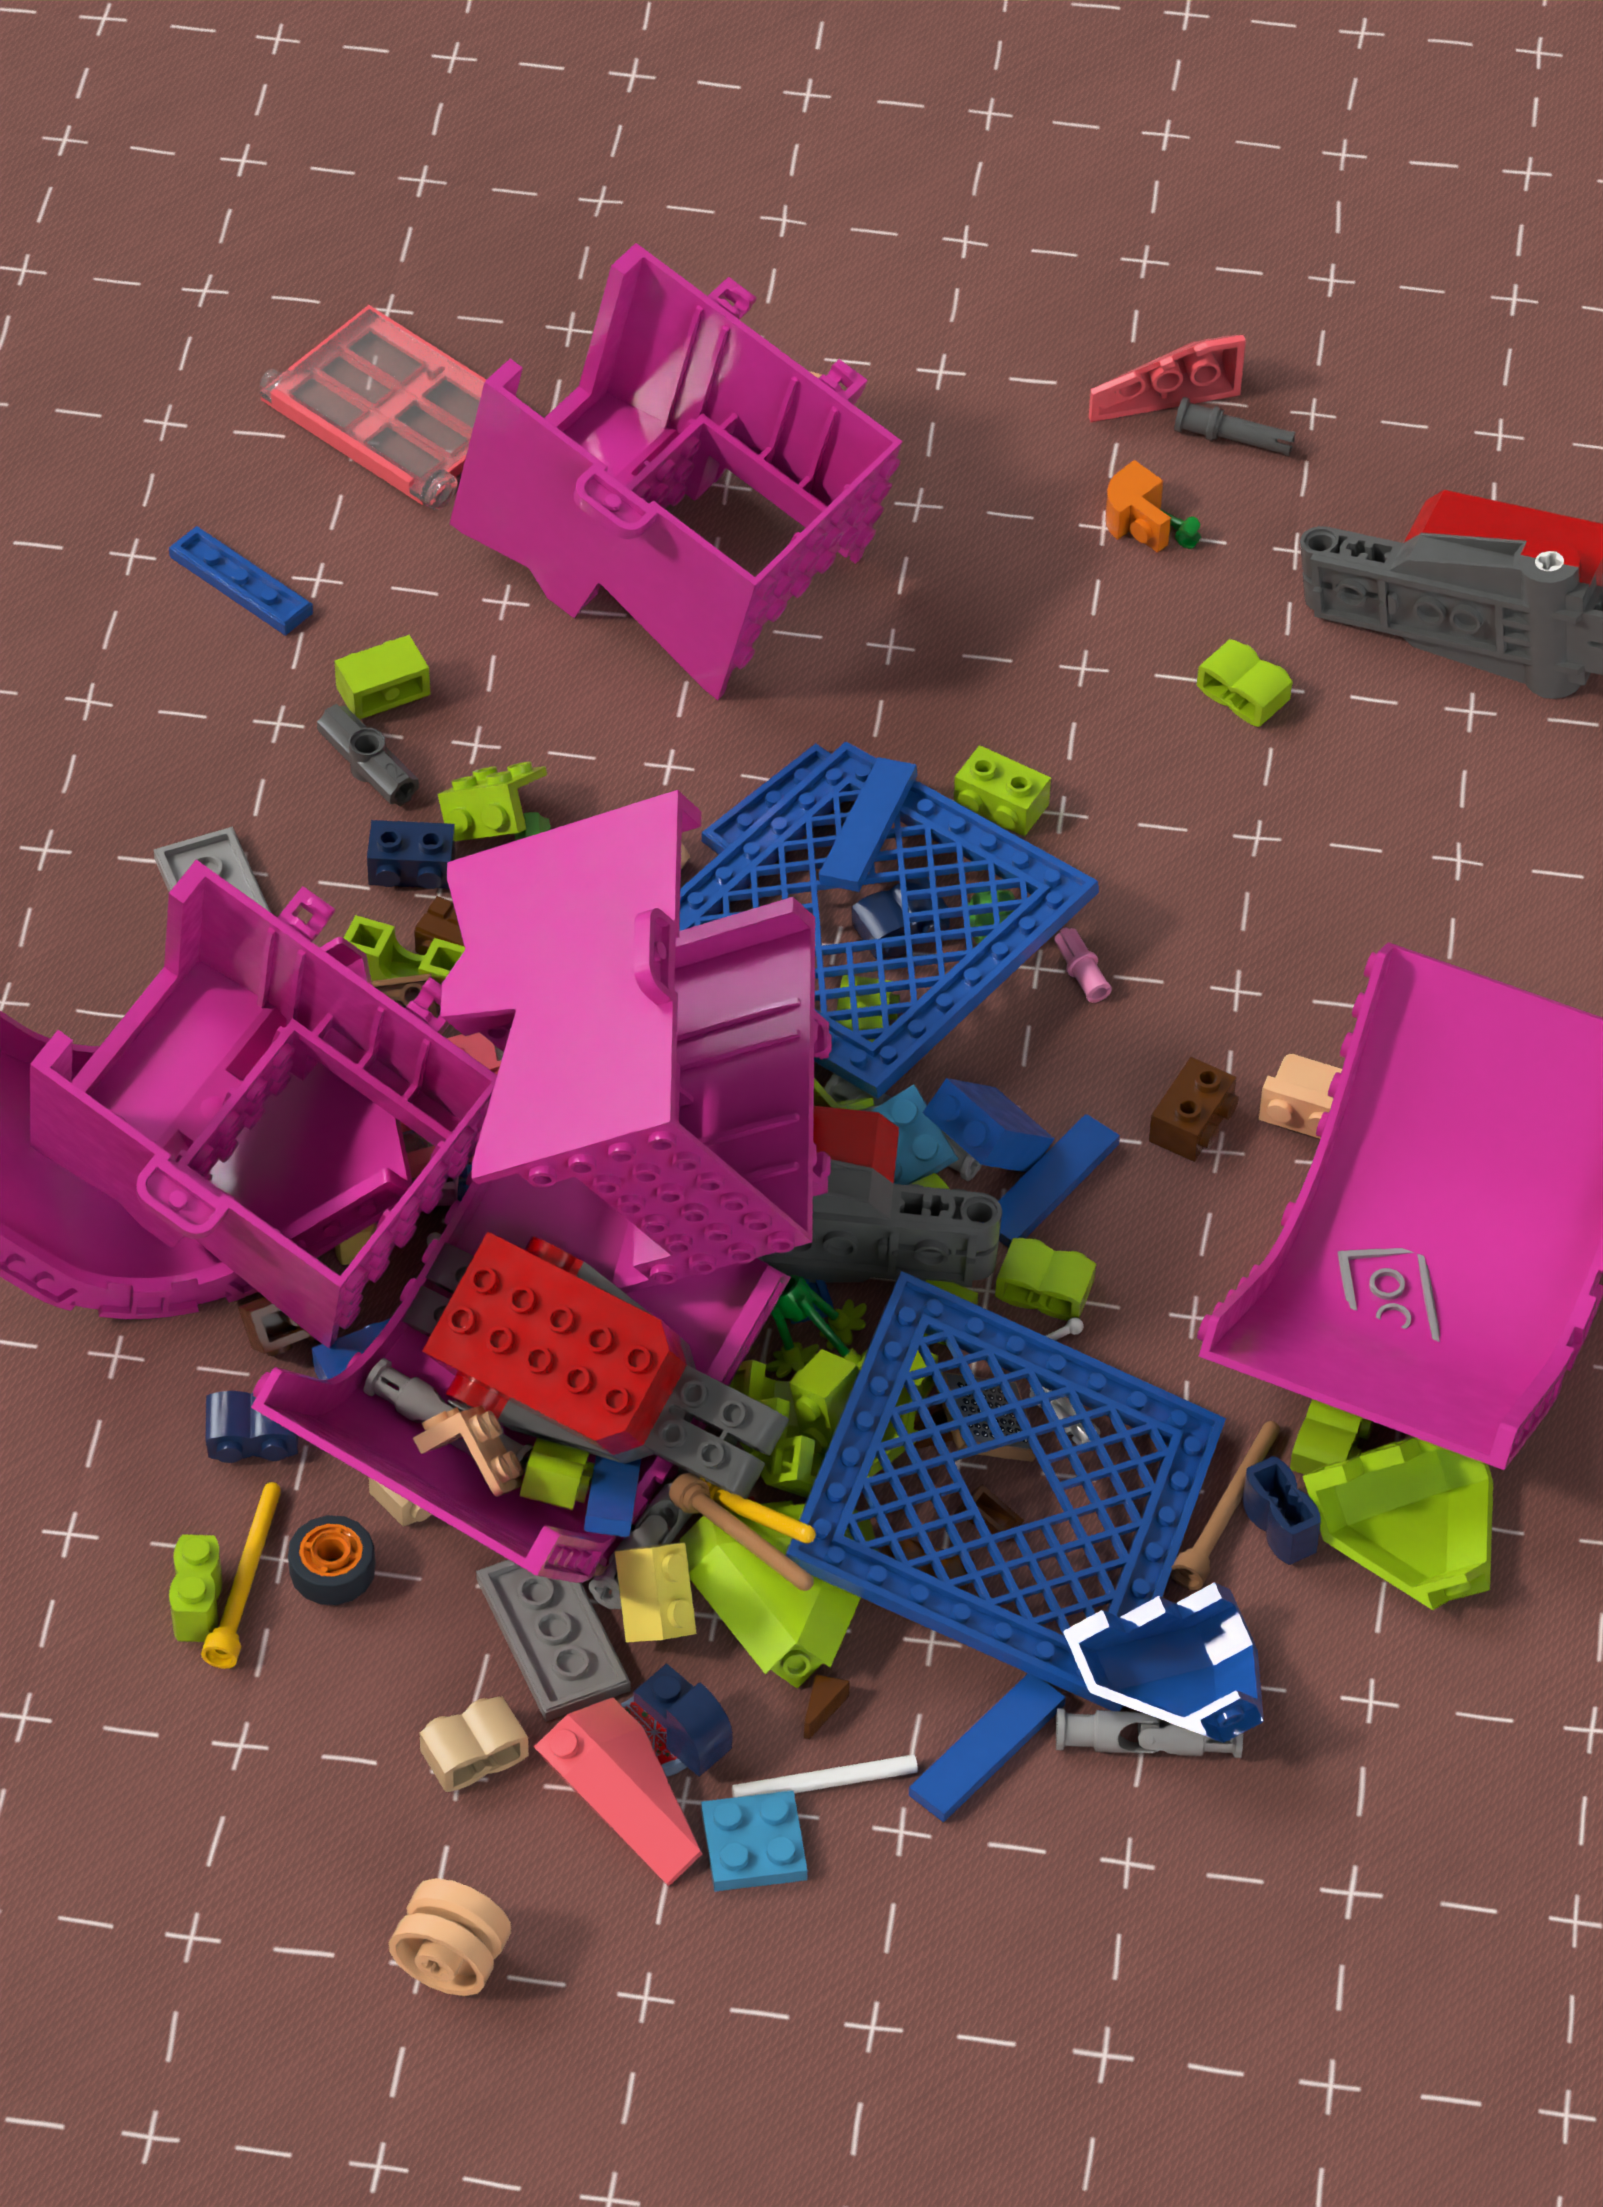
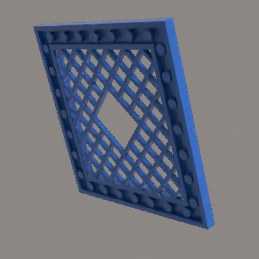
M845 741L680 889L679 931L741 913H730V903L732 901L752 899L754 909L759 907V898L782 895L783 900L788 898V894L811 892L812 903L802 905L815 916V957H817L815 979H818L819 990L815 991V1001H820L821 1012H817L829 1022V1033L832 1035V1049L829 1057L824 1059L814 1057V1062L879 1099L1099 893L1098 881L915 780L894 821L895 828H891L886 839L896 838L897 849L880 851L875 862L898 859L899 871L876 873L874 862L863 884L900 881L905 935L822 946L818 891L835 889L836 887L821 885L820 880L817 881L816 869L822 868L826 858L815 859L814 848L833 846L842 829V823H845L850 813H841L840 804L857 799L877 759ZM901 822L906 824L907 826L901 827ZM835 824L836 835L813 838L814 827ZM925 835L926 846L903 848L902 837ZM932 840H934V841H936V842H938V843H940V844H934V845H932ZM808 849L809 860L786 863L785 853L787 851ZM957 853L958 863L934 866L933 855ZM927 856L928 867L905 870L904 858ZM963 857H965L966 859H968V860H970V861H972V862H964ZM810 870V882L787 884V873ZM989 871L990 881L966 884L965 872ZM959 873L960 885L936 887L935 876ZM780 874L781 885L758 888V877ZM995 875L1002 878V880H996ZM929 877V889L907 891L906 880ZM1021 889L1022 899L998 902L997 890ZM991 891L992 903L968 906L967 894ZM961 895V907L939 909V897ZM932 900V910L909 913L908 901ZM1014 910L1000 923L999 912ZM993 913L994 925L970 926L969 916ZM963 917L964 928L941 931L940 919ZM934 920L935 932L911 935L910 923ZM986 936L973 948L972 937ZM966 939L967 950L943 953L942 941ZM936 942L937 954L913 957L912 945ZM906 946L907 957L883 960L882 948ZM876 949L877 961L854 964L853 952ZM846 953L847 965L824 967L823 956ZM959 961L945 974L944 963ZM938 964L939 976L915 979L914 967ZM908 968V980L885 982L884 970ZM878 971L879 983L855 986V974ZM848 975L849 987L825 988L826 977ZM931 987L917 1000L916 989ZM910 990L911 1002L887 1004L886 992ZM880 993L881 1005L857 1008L856 996ZM850 997L851 1009L827 1012V1000ZM903 1013L891 1026H889L888 1015ZM882 1016L883 1028L859 1030L858 1018ZM852 1019L853 1031L836 1021Z
M901 1271L895 1281L799 1521L815 1529L816 1537L813 1542L808 1544L791 1538L785 1555L816 1578L1110 1711H1120L1123 1705L1089 1692L1063 1632L1070 1628L1066 1617L1084 1612L1086 1618H1089L1096 1614L1093 1608L1108 1603L1106 1612L1121 1617L1150 1600L1163 1596L1172 1571L1171 1567L1176 1560L1226 1418ZM942 1341L946 1342L954 1359L936 1364L927 1346ZM918 1350L926 1367L909 1372ZM961 1350L970 1354L963 1356ZM985 1360L994 1378L977 1383L968 1364ZM958 1367L968 1386L950 1391L941 1372ZM1001 1368H1003V1369H1005V1370H1007V1371H1009V1372H1011V1373L1004 1374ZM931 1375L940 1394L922 1399L914 1380ZM1025 1378L1028 1380L1035 1396L1018 1401L1009 1383ZM905 1385L913 1402L895 1407ZM1000 1386L1008 1404L991 1409L982 1391ZM1042 1387H1045V1388H1047V1389H1049V1390H1051V1391L1045 1393V1391H1044V1389H1043ZM972 1394L981 1413L963 1417L954 1399ZM1067 1397L1076 1415L1059 1420L1050 1401ZM945 1402L954 1421L936 1426L927 1407ZM1040 1404L1049 1423L1032 1428L1023 1409ZM1084 1406L1089 1407L1093 1410L1086 1411ZM918 1411L926 1429L908 1434L900 1415ZM1013 1413L1022 1431L1004 1436L996 1417ZM1106 1415L1110 1418L1117 1433L1100 1438L1091 1420ZM891 1420L899 1437L881 1442ZM986 1421L995 1439L977 1445L968 1426ZM1081 1423L1090 1442L1073 1447L1064 1428ZM1124 1424L1133 1428L1127 1430ZM959 1429L968 1448L950 1453L941 1434ZM1054 1431L1063 1450L1046 1455L1036 1436ZM1148 1434L1158 1452L1141 1457L1131 1438ZM931 1437L940 1456L922 1461L913 1442ZM1027 1439L1064 1512L991 1535L954 1461ZM1122 1441L1131 1460L1114 1465L1105 1446ZM904 1446L912 1465L894 1470L885 1451ZM1095 1450L1104 1469L1086 1473L1078 1455ZM877 1456L885 1473L867 1478L874 1458ZM1068 1458L1077 1477L1060 1482L1050 1463ZM1161 1461L1153 1481L1145 1465ZM945 1464L954 1483L935 1488L927 1470ZM1136 1468L1145 1487L1128 1492L1119 1473ZM917 1473L926 1492L908 1497L899 1478ZM1109 1477L1118 1496L1101 1501L1092 1482ZM889 1481L898 1500L880 1506L871 1487ZM1082 1485L1091 1504L1073 1509L1064 1490ZM862 1491L871 1509L853 1514ZM959 1492L967 1511L950 1516L941 1497ZM1148 1496L1140 1516L1132 1500ZM931 1500L940 1519L921 1524L913 1505ZM1123 1504L1132 1523L1115 1528L1106 1509ZM903 1509L912 1528L894 1533L885 1514ZM1096 1512L1105 1531L1087 1536L1078 1517ZM875 1517L884 1536L866 1542L857 1522ZM972 1519L982 1538L963 1543L954 1524ZM1069 1521L1078 1540L1060 1545L1051 1526ZM847 1527L854 1540L844 1536ZM945 1528L954 1547L936 1552L927 1533ZM1041 1529L1050 1548L1032 1553L1024 1534ZM1135 1531L1127 1552L1119 1536ZM917 1536L926 1555L908 1561L899 1541ZM1014 1538L1023 1557L1005 1562L996 1543ZM1110 1539L1119 1559L1102 1564L1092 1545ZM889 1545L896 1559L874 1549ZM986 1546L995 1566L977 1571L968 1552ZM1083 1548L1092 1567L1074 1572L1065 1553ZM959 1555L968 1574L949 1579L940 1560ZM1056 1557L1065 1576L1047 1581L1037 1562ZM931 1564L937 1578L915 1568ZM1028 1565L1037 1584L1019 1590L1010 1570ZM1122 1567L1114 1588L1106 1572ZM1000 1574L1009 1593L991 1599L982 1579ZM1097 1575L1106 1595L1088 1600L1079 1581ZM973 1583L979 1597L957 1587ZM1069 1584L1079 1603L1061 1609L1051 1589ZM1042 1593L1051 1612L1033 1618L1024 1598ZM1014 1601L1021 1616L999 1606ZM1056 1620L1063 1635L1041 1625Z

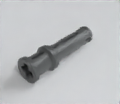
M1183 397L1174 425V431L1181 432L1183 429L1205 435L1206 440L1210 441L1217 440L1219 436L1285 454L1288 457L1293 446L1279 443L1277 439L1294 442L1296 435L1294 431L1274 428L1226 415L1225 410L1220 406L1215 405L1212 409L1190 403V399Z

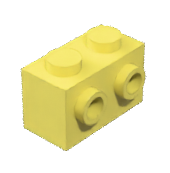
M685 1543L650 1545L615 1551L626 1642L666 1640L697 1634Z

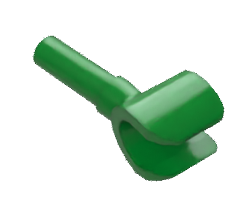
M1159 508L1171 517L1170 525L1177 530L1175 533L1176 541L1182 547L1194 548L1201 539V534L1197 532L1200 528L1199 520L1196 517H1188L1184 521Z

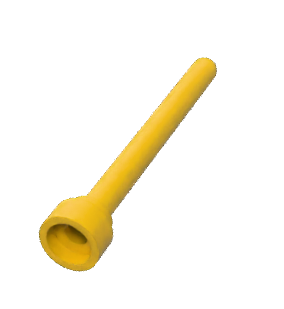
M703 1480L709 1487L711 1499L723 1508L802 1543L808 1544L814 1541L816 1531L812 1526L750 1499H743L737 1494L724 1491Z
M275 1482L267 1483L263 1488L220 1625L206 1636L201 1651L203 1660L217 1668H232L236 1665L239 1657L241 1643L239 1642L237 1629L281 1494V1488Z

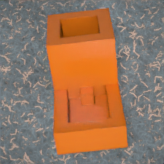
M1133 460L1118 471L1108 484L1105 515L1106 526L1117 540L1129 532L1137 541L1146 544L1158 553L1169 544L1171 517L1159 509L1162 503L1163 480L1136 460Z

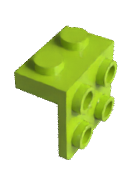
M530 761L508 766V771L498 772L497 767L492 766L473 771V776L451 781L452 788L439 793L438 798L444 823L455 824V841L514 834L526 830L518 788L546 776V766L532 768Z

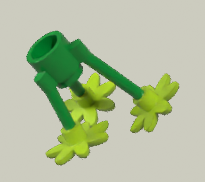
M790 1275L789 1282L770 1313L775 1320L784 1346L781 1348V1351L773 1353L776 1361L767 1364L766 1370L776 1371L777 1377L782 1378L787 1376L792 1369L797 1372L799 1369L804 1368L816 1355L819 1345L814 1344L803 1349L801 1343H794L785 1318H791L793 1322H799L806 1317H809L821 1331L819 1335L828 1339V1349L835 1348L842 1358L857 1364L858 1370H860L868 1349L860 1356L853 1348L848 1349L846 1345L852 1343L853 1335L851 1330H861L866 1326L865 1321L860 1319L866 1311V1304L862 1303L854 1308L853 1301L848 1299L842 1310H835L809 1287L802 1276ZM814 1305L828 1316L830 1325L814 1309Z

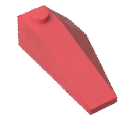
M1229 335L1191 342L1091 389L1089 405L1090 422L1179 407L1183 397L1189 398L1190 403L1196 404L1240 396L1246 343L1244 335Z
M613 1697L567 1714L534 1748L547 1764L669 1887L702 1855V1851L682 1808L677 1802L665 1771L658 1761L646 1730Z

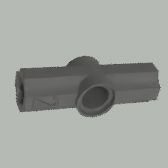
M336 703L324 711L323 716L317 721V730L350 763L353 777L359 781L369 782L390 805L397 804L401 806L410 801L412 795L419 789V780L385 746V737L382 732L374 728H367L346 706H339Z

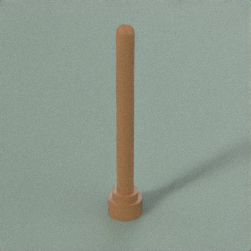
M1267 1421L1264 1423L1194 1547L1187 1549L1186 1552H1182L1177 1556L1171 1567L1170 1575L1180 1586L1189 1590H1199L1204 1585L1211 1571L1208 1557L1243 1498L1246 1469L1264 1461L1280 1432L1279 1425L1276 1422Z
M684 1473L675 1479L670 1487L669 1498L679 1509L685 1513H701L798 1589L807 1591L812 1588L814 1580L807 1571L711 1499L708 1485L693 1473Z

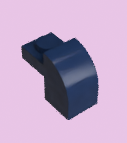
M666 1663L634 1691V1702L667 1729L666 1749L698 1777L732 1749V1727L727 1714L714 1695L701 1682L693 1686Z

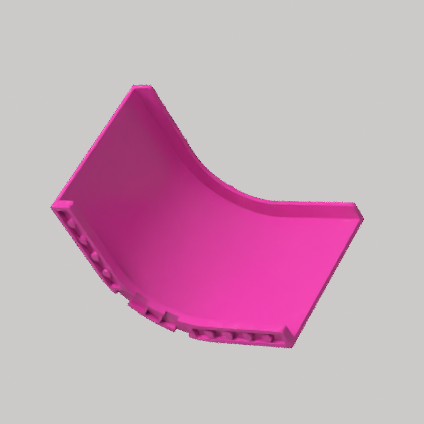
M336 937L320 947L372 985L367 956L363 951L343 937ZM0 1011V1277L37 1299L61 1309L71 1311L75 1306L98 1310L99 1317L118 1319H151L199 1312L198 1304L226 1297L228 1302L231 1303L258 1292L197 1240L184 1236L173 1248L169 1247L144 1229L118 1201L51 1161L30 1146V1063L51 1038L30 1030ZM73 1044L72 1080L100 1046ZM320 1063L316 1064L304 1081L288 1072L292 1077L285 1089L277 1097L271 1093L262 1105L265 1108V1112L258 1123L251 1130L245 1127L236 1138L239 1145L232 1156L225 1163L218 1160L209 1172L213 1175L210 1181L212 1184L226 1194L231 1195L237 1202L273 1228L281 1231L284 1236L315 1258L379 1221L386 1210L391 1212L413 1183L400 1121Z
M1388 942L1378 953L1372 952L1367 961L1364 977L1369 978L1365 993H1359L1352 1010V1017L1357 1018L1353 1033L1348 1032L1343 1041L1340 1057L1345 1058L1341 1073L1336 1072L1329 1086L1328 1096L1333 1098L1329 1112L1325 1111L1322 1114L1318 1123L1316 1136L1321 1137L1296 1203L1290 1201L1287 1204L1281 1220V1226L1284 1228L1264 1261L1260 1265L1255 1264L1252 1267L1248 1278L1244 1276L1241 1278L1236 1290L1230 1289L1225 1301H1219L1216 1304L1212 1315L1206 1314L1197 1335V1339L1203 1341L1199 1357L1505 1470L1557 1399L1561 1391L1565 1371H1571L1603 1298V1285L1599 1284L1603 1274V1018ZM1403 1248L1414 1252L1349 1260L1357 1310L1350 1308L1349 1302L1346 1301L1338 1251ZM1417 1254L1423 1255L1425 1263L1428 1265L1440 1330V1342L1432 1338ZM1383 1268L1398 1271L1405 1280L1402 1295L1392 1300H1385L1375 1296L1369 1287L1371 1275ZM1381 1276L1374 1282L1377 1289L1385 1293L1394 1292L1400 1287L1399 1282L1392 1276ZM1390 1303L1399 1304L1410 1312L1411 1323L1406 1329L1402 1328L1401 1326L1407 1320L1405 1315L1397 1310L1384 1311L1380 1316L1381 1319L1376 1318V1313L1383 1305Z
M471 1170L466 1184L469 1186L461 1202L456 1200L449 1208L444 1219L447 1227L439 1240L434 1239L429 1244L423 1255L422 1262L425 1265L417 1279L412 1278L406 1284L400 1296L401 1305L364 1353L357 1352L343 1372L327 1380H320L275 1367L271 1373H264L257 1382L253 1391V1396L256 1399L251 1408L534 1575L582 1583L593 1577L598 1563L604 1567L609 1564V1557L621 1541L626 1538L586 1532L584 1530L590 1488L585 1502L576 1501L573 1511L520 1497L521 1487L496 1497L490 1490L473 1457L451 1444L421 1454L413 1437L425 1431L422 1423L412 1422L397 1413L393 1404L376 1394L369 1396L363 1391L366 1379L373 1367L382 1358H386L391 1361L392 1368L411 1379L418 1377L433 1386L446 1404H450L447 1402L448 1400L455 1401L446 1395L455 1376L422 1352L429 1337L402 1322L421 1286L451 1299L452 1293L426 1279L445 1242L474 1256L487 1231L523 1250L531 1236H535L586 1262L611 1283L613 1282L614 1272L629 1220L580 1180L572 1177L558 1181L549 1187L535 1188L516 1173L477 1184L471 1179ZM755 1258L749 1263H735L717 1268L709 1274H695L677 1279L676 1282L669 1285H655L626 1294L653 1316L661 1319L689 1344L696 1370L729 1386L791 1277ZM391 1383L387 1384L395 1390H399V1388ZM695 1418L691 1421V1424L703 1430L707 1426ZM500 1425L504 1430L503 1434L521 1445H535L537 1438L512 1431ZM589 1454L588 1462L595 1463L596 1455ZM654 1454L641 1459L632 1518L633 1525L644 1513L648 1501L649 1504L653 1501L651 1497L660 1484H663L666 1478L672 1481L678 1474V1466Z

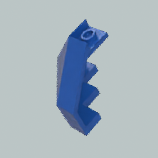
M1214 1582L1177 1603L1158 1596L1121 1617L1101 1610L1063 1631L1088 1690L1092 1694L1222 1743L1264 1722L1258 1649L1232 1591Z

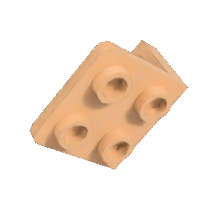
M1295 1054L1286 1055L1276 1077L1267 1076L1264 1083L1259 1120L1321 1139V1137L1316 1136L1317 1126L1322 1114L1325 1111H1330L1333 1098L1328 1096L1329 1086L1336 1072L1341 1073L1342 1069Z
M483 1405L462 1412L459 1411L458 1407L448 1412H441L423 1422L422 1425L425 1431L413 1437L421 1454L444 1447L463 1437L490 1490L496 1497L522 1487L523 1481L520 1477L524 1474L522 1465L512 1451L507 1452L499 1437L502 1435L499 1421L491 1411L486 1412Z

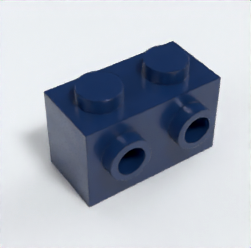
M371 820L367 852L368 884L384 887L450 889L447 881V862L455 860V824Z

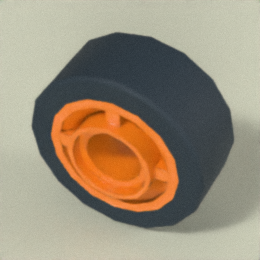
M326 1515L311 1519L298 1528L290 1540L288 1551L289 1574L294 1587L304 1598L324 1605H339L353 1601L366 1592L374 1579L376 1565L375 1549L370 1533L359 1522L345 1516ZM329 1559H338L335 1561H326Z

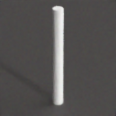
M915 1754L735 1784L732 1785L733 1798L794 1790L795 1794L918 1773Z

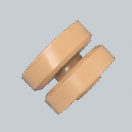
M444 1879L426 1880L416 1888L407 1906V1915L398 1923L389 1941V1950L396 1963L404 1971L428 1987L447 1994L460 1996L474 1995L484 1988L494 1968L493 1959L502 1952L511 1934V1922L497 1904L469 1886Z

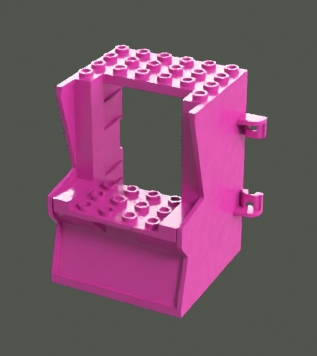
M635 243L611 265L579 386L545 418L516 397L523 367L511 358L484 382L449 524L462 534L528 567L546 597L573 618L598 594L600 585H602L707 693L719 700L725 694L731 672L736 667L739 669L744 668L753 657L755 649L752 648V645L763 629L762 626L768 620L775 622L784 612L787 601L792 596L799 598L806 591L813 575L817 572L820 574L825 573L835 560L837 552L845 558L850 556V560L855 564L862 558L866 546L871 542L876 533L873 525L884 510L881 502L892 487L889 479L900 464L897 456L903 441L854 406L863 393L868 381L854 369L838 359L832 365L827 376L822 374L817 378L740 321L756 302L757 297L729 276L707 296ZM728 298L735 305L732 306L726 299ZM839 383H842L848 389L844 391L839 385ZM728 469L803 525L805 529L801 533L797 532L792 537L789 545L754 577L665 510V508L669 504L676 506L685 494L696 501Z
M679 790L447 862V881L465 951L442 983L440 1016L464 1036L480 1032L504 1052L473 1157L471 1179L477 1184H482L518 1173L537 1188L549 1187L558 1181L576 1177L629 1220L612 1282L625 1294L655 1285H669L676 1282L677 1279L695 1274H709L717 1268L735 1263H749L757 1257L775 1252H789L794 1247L812 1243L813 1196L828 1193V1176L831 1173L830 1156L825 1152L816 1153V1144L813 1142L814 1057H819L820 1059L828 1058L832 1049V1035L829 1033V1022L815 1011V916L794 897H790L679 931L682 833L701 827V811Z
M195 860L169 892L163 969L72 1080L73 1040L60 1030L56 1031L30 1063V1146L51 1161L118 1201L144 1229L169 1247L173 1248L184 1236L197 1240L312 1337L330 1348L337 1340L339 1327L346 1330L358 1316L361 1310L358 1305L363 1299V1295L360 1293L367 1281L371 1280L373 1283H376L390 1264L388 1257L395 1245L402 1249L417 1229V1226L414 1224L420 1213L424 1211L429 1214L443 1196L444 1192L441 1189L447 1178L451 1177L453 1180H456L467 1166L470 1158L474 1156L497 1074L442 1036L450 1024L440 1015L436 1018L427 1010L433 1001L441 1006L442 985L429 977L415 1000H411L407 1007L403 1008L312 943L335 913V909L304 886L301 887L280 915L276 917L201 862ZM303 908L313 914L307 924L297 917ZM317 1063L323 1065L435 1146L430 1162L391 1212L386 1210L377 1223L376 1231L341 1276L284 1236L281 1231L273 1228L241 1205L231 1195L226 1194L210 1182L213 1177L209 1173L218 1160L225 1163L232 1156L239 1145V1142L236 1140L237 1136L245 1127L251 1130L258 1123L265 1112V1108L262 1105L271 1093L277 1097L285 1089L292 1077L288 1072L304 1081Z

